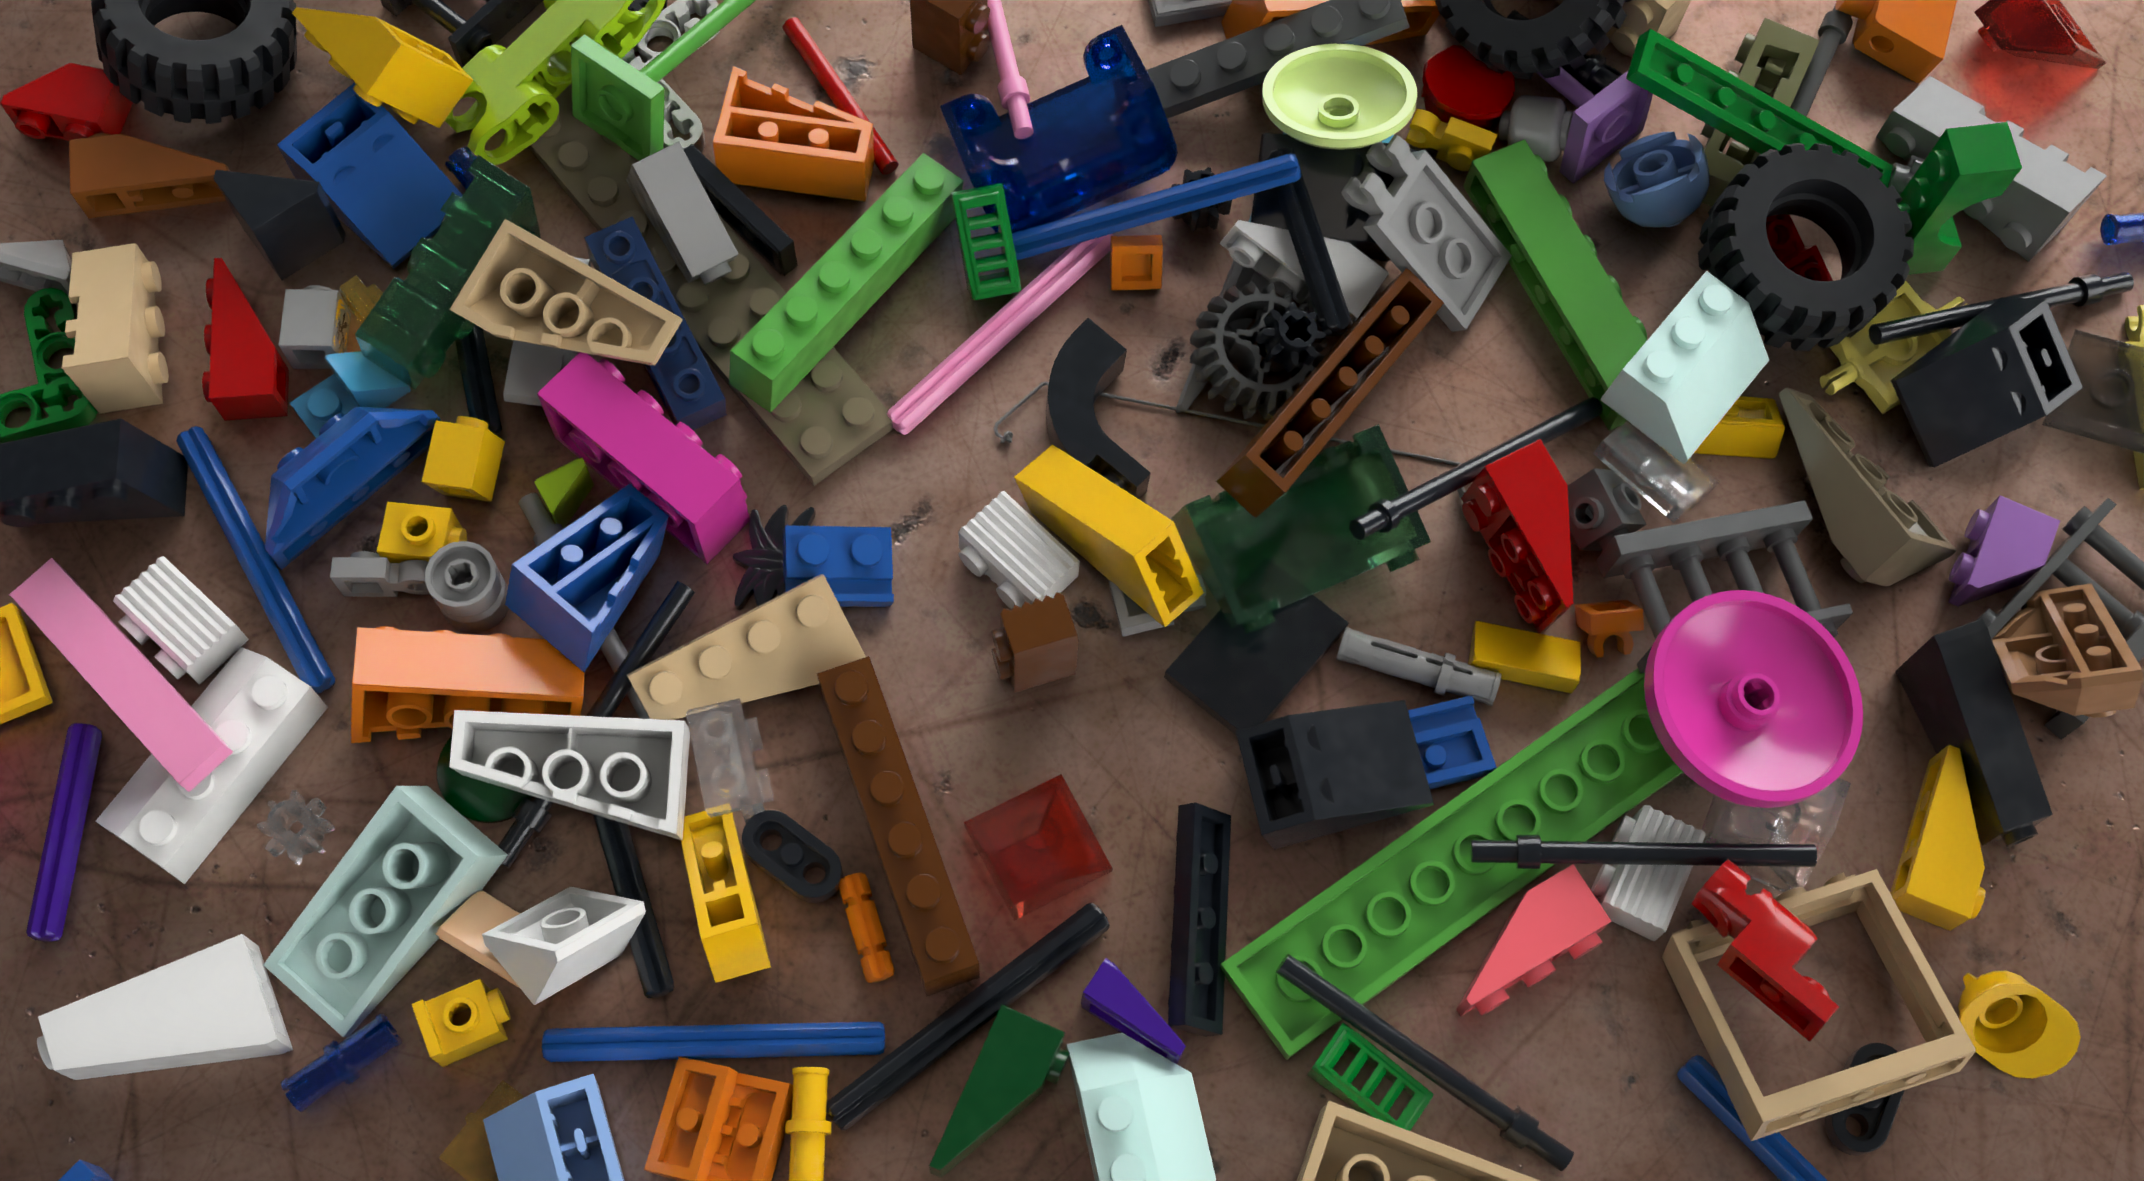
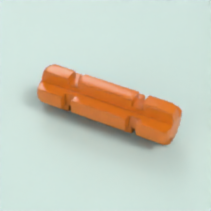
M863 872L847 875L841 878L838 887L843 904L848 905L845 911L858 955H863L860 962L865 980L868 983L886 980L894 975L895 970L889 950H884L887 942L875 902L869 899L872 897V892L867 875Z

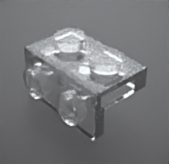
M740 698L688 710L686 717L707 815L715 817L741 811L745 823H747L755 814L765 812L764 803L774 801V795L768 769L757 770L753 751L763 749L757 717L746 719Z

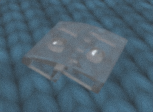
M1628 421L1608 435L1593 453L1673 523L1687 510L1693 509L1720 482L1692 457L1685 464L1681 463Z

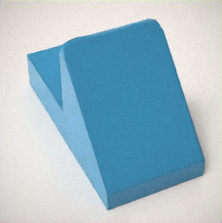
M381 350L335 353L324 357L334 374L291 401L290 405L315 439L320 436L319 431L322 426L333 416L340 413L346 415L355 407L386 408L409 393L411 389Z

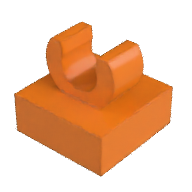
M1161 235L1111 236V290L1162 289L1163 242Z
M1628 600L1575 605L1576 626L1589 634L1587 645L1593 655L1597 658L1604 657L1603 643L1611 635L1617 636L1619 652L1624 655L1631 654L1634 642L1629 632L1644 630L1642 608Z

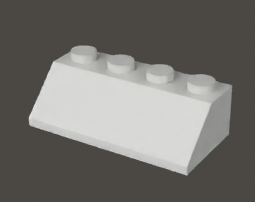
M243 647L238 649L191 706L233 753L190 792L183 788L151 754L95 821L184 884L328 708L311 686L268 657Z

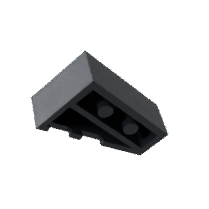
M121 418L1 443L0 520L2 523L13 527H30L34 524L185 516L188 463L184 455Z

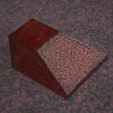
M1989 0L1974 12L1983 24L1978 29V33L1994 52L2001 49L2016 57L2099 69L2106 64L2061 0Z
M1062 774L964 822L969 836L1014 921L1113 870Z

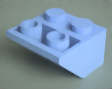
M594 1074L536 1091L483 1119L499 1181H625L600 1089Z

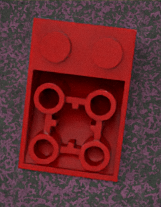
M1539 439L1484 466L1461 499L1463 501L1462 511L1467 523L1475 532H1481L1490 548L1488 556L1494 570L1499 576L1508 579L1516 593L1514 600L1518 612L1527 623H1533L1540 634L1561 617L1574 602L1568 485L1543 442Z

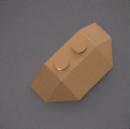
M2092 584L2036 591L2026 602L2027 607L2016 613L1991 639L2012 694L2074 716L2085 715L2101 718L2111 716L2117 710L2135 708L2143 683L2142 668Z

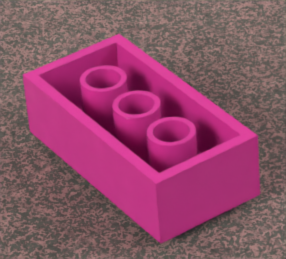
M579 352L537 393L555 438L577 457L583 458L589 467L618 491L628 484L634 486L669 515L666 531L704 563L708 564L750 520L745 501L747 494L742 489L740 481L742 477L741 472L722 454H718L714 458L701 447L703 443L699 436L685 423L679 422L675 426L662 415L664 411L660 404L646 391L640 390L636 394L624 384L625 378L611 362L604 358L597 362L589 354Z

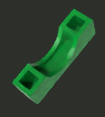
M2008 122L1945 129L1901 193L1900 197L1902 200L1897 205L1900 211L1907 210L1912 224V228L1905 234V237H1912L1914 241L1913 257L1907 262L1910 268L1908 275L1944 271L1962 247L1953 215L1978 202L2001 196L2022 169Z

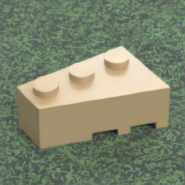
M136 243L72 253L68 298L71 304L77 303V319L66 321L65 333L68 338L75 337L74 354L63 356L62 369L99 414L163 404L162 384L167 383L169 379L167 363L162 352H159L158 342L159 337L165 336L164 319L155 302V292H160L162 289L161 276L157 264L154 261H148Z

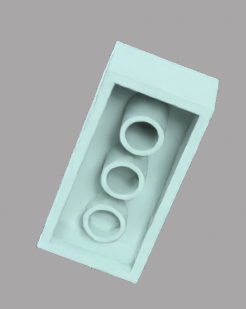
M396 786L263 966L342 1037H348L439 939V936L436 935L439 927L466 900L484 888L508 854L429 786Z

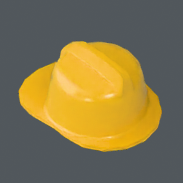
M2006 970L1992 971L1979 977H1975L1970 973H1966L1963 976L1965 989L1962 991L1958 1002L1959 1020L1973 1043L1976 1053L1996 1068L2014 1077L2033 1079L2051 1075L2066 1066L2076 1054L2081 1038L2077 1021L2067 1009L2043 991L2031 985L2022 976Z

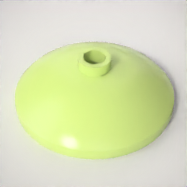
M1322 44L1300 49L1279 60L1265 77L1262 101L1265 112L1270 120L1292 138L1320 148L1356 149L1387 139L1400 131L1410 121L1416 108L1417 87L1409 70L1398 60L1384 52L1354 44Z

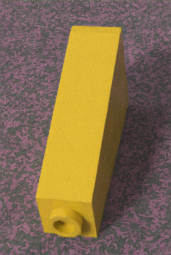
M1052 444L1014 476L1030 512L1164 627H1167L1204 594L1174 521Z

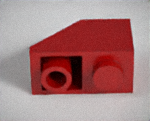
M68 63L3 95L0 104L14 123L15 128L24 135L35 139H44L45 136L69 142V140L89 138L98 133L121 134L133 102L120 93L119 86L110 82L104 73V69Z

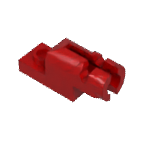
M1727 859L1703 885L1691 903L1707 918L1723 938L1729 935L1734 939L1717 965L1810 1042L1840 1007L1830 999L1827 990L1818 981L1808 976H1802L1794 970L1818 938L1810 927L1776 901L1772 893L1767 889L1763 888L1760 893L1747 895L1745 890L1751 876Z

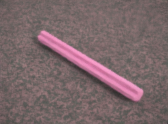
M1109 234L1070 246L888 410L887 415L892 420L893 428L902 435L911 432L1110 251L1111 236L1114 235Z

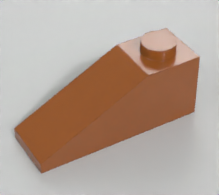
M98 133L89 138L69 140L70 193L88 219L226 201L213 179L216 170L230 171L226 164L124 134Z

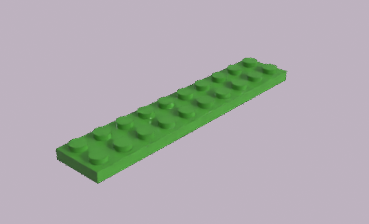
M1638 668L1221 963L1220 967L1226 979L1286 1060L1293 1057L1343 1020L1276 973L1277 968L1287 954H1290L1354 1000L1364 1005L1557 865L1541 863L1540 869H1517L1516 863L1471 862V840L1516 841V835H1540L1541 841H1590L1683 773L1667 754L1653 729L1645 701V673L1640 674Z

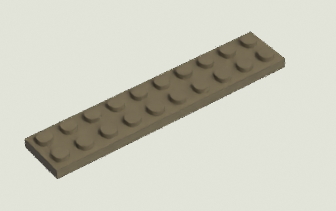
M571 83L556 98L559 104L557 120L528 148L598 231L633 216L703 356L810 483L815 486L892 431L894 428L892 420L887 415V408L834 347L771 413L729 384L730 350L786 294L785 290L719 214V218L739 253L734 261L728 263L732 272L707 285H704L701 278L688 283L626 182L632 164L639 160L573 116Z

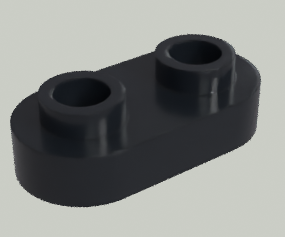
M762 811L748 820L743 829L742 844L747 857L754 865L796 897L806 902L818 903L825 901L838 891L840 880L843 878V871L838 855L829 846L780 811ZM777 835L782 839L779 848L773 851L765 850L762 847L763 840L767 836ZM818 867L823 869L825 877L821 882L812 884L805 880V875L811 868Z
M1883 1043L1867 1044L1854 1051L1848 1057L1843 1070L1897 1053L1898 1051ZM1905 1090L1826 1116L1825 1129L1832 1144L1840 1151L1855 1156L1864 1155L1880 1148L1887 1140ZM1848 1117H1852L1859 1122L1861 1126L1859 1136H1854L1847 1130L1846 1119Z

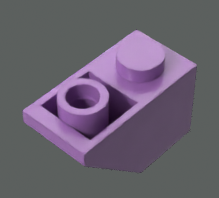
M2001 495L1985 511L1977 509L1971 517L1964 535L1971 540L1966 553L1962 552L1959 555L1949 575V581L1955 583L1949 603L1959 607L2027 582L2046 564L2060 520Z

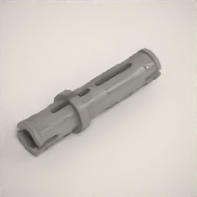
M1349 627L1345 628L1336 658L1340 661L1358 664L1372 670L1421 683L1422 685L1434 688L1433 693L1444 696L1445 692L1464 697L1472 695L1475 701L1493 706L1502 673L1481 669L1455 660L1456 655L1445 652L1444 656L1428 653L1387 639L1364 634Z

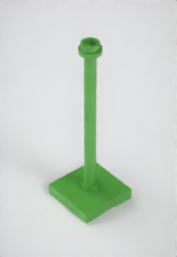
M724 0L641 70H637L584 34L571 45L573 116L620 146L622 150L639 161L662 150L664 143L665 88L658 84V82L756 0Z

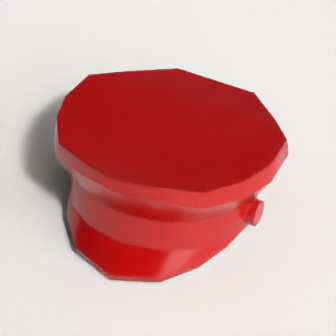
M1452 45L1434 55L1424 64L1422 77L1424 86L1421 90V97H1424L1426 111L1436 115L1442 122L1448 124L1452 116L1489 131L1496 118L1500 117L1511 104L1515 92L1514 75L1509 71L1500 74L1489 69L1482 61H1477L1463 46Z

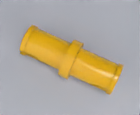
M792 1068V1118L785 1122V1134L791 1135L789 1181H824L825 1136L831 1135L832 1122L826 1121L827 1087L830 1070L827 1068Z

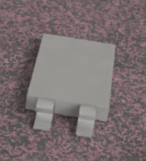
M1398 135L1393 136L1387 146L1382 141L1373 144L1366 154L1368 161L1376 169L1390 174L1394 180L1386 189L1382 179L1375 173H1369L1362 184L1354 176L1349 179L1342 190V196L1350 205L1370 215L1363 228L1401 273L1408 268L1444 302L1436 314L1452 332L1466 330L1512 255L1426 150L1411 153L1406 141Z

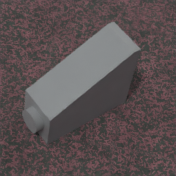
M678 141L632 164L626 182L687 282L690 283L701 278L704 285H707L732 272L728 263L734 261L739 253L680 142Z

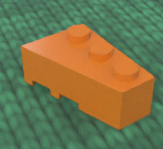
M733 66L713 139L716 167L730 181L738 185L866 202L874 167L873 123L819 101L811 105L789 96L788 88L774 83L772 88L748 79L747 71Z

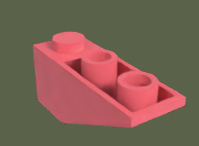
M1574 864L1528 890L1516 903L1456 1009L1460 1016L1474 1008L1478 1010L1481 1016L1487 1014L1510 999L1505 991L1507 988L1521 980L1529 988L1556 971L1552 961L1567 952L1576 960L1602 943L1598 934L1611 922V919Z

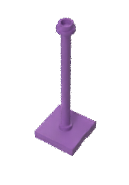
M1559 67L1560 76L1545 79L1540 72L1537 73L1578 108L1573 112L1560 167V173L1573 184L1644 129L1653 94L1627 80L1628 71L1596 95L1592 94L1562 67Z

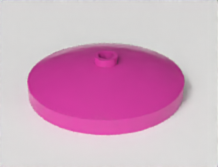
M1729 590L1714 593L1691 603L1665 625L1651 647L1645 669L1644 691L1647 711L1653 729L1674 763L1689 778L1710 793L1733 803L1749 807L1777 808L1789 806L1804 801L1828 787L1845 771L1852 761L1858 748L1863 726V704L1858 680L1848 657L1830 632L1810 614L1796 605L1773 595L1757 591Z

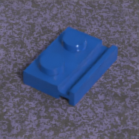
M785 525L782 531L785 592L823 574L840 607H891L894 602V594H892L891 527Z
M1472 695L1408 710L1430 790L1484 777L1497 768L1480 717L1477 718Z

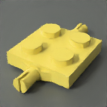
M1905 281L1896 291L1897 295L1863 329L1851 338L1845 337L1839 344L1830 347L1840 360L1841 366L1820 377L1821 387L1825 388L1828 386L1825 392L1833 395L1850 383L1855 382L1864 390L1882 414L1901 404L1891 380L1952 335L1951 330L1875 345L1869 338L1870 326L1959 307L1965 300L1961 297H1956L1941 308L1935 309L1923 301L1909 283Z

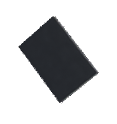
M1266 558L1165 671L1164 678L1236 735V730L1268 721L1341 637L1349 622Z

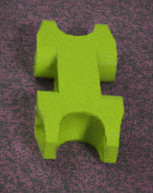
M544 0L546 11L508 48L502 45L487 46L479 51L462 68L473 79V82L460 100L466 97H473L476 101L463 115L453 116L452 110L445 122L457 133L473 129L467 147L488 168L508 161L523 149L535 143L557 120L559 104L556 98L572 83L571 45L585 34L622 59L641 41L647 30L660 15L666 0H649L644 8L635 12L628 10V7L634 0ZM500 129H504L505 138L502 144L494 150H485L484 146L487 140Z

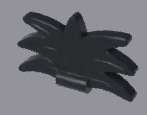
M782 505L776 510L765 528L762 526L758 511L756 509L751 511L749 535L752 549L733 554L734 562L747 569L735 596L734 604L737 610L743 609L753 594L757 606H760L774 599L777 594L779 596L785 593L782 531L785 525H787L789 513L786 505ZM813 507L806 509L796 518L792 525L810 526L816 515L815 509Z

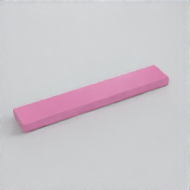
M53 558L49 559L9 594L170 775L188 792L195 788L233 753L225 742Z

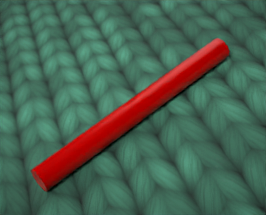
M792 17L785 21L782 26L783 31L836 108L870 122L799 18ZM873 127L874 163L883 175H888L897 169L899 163Z

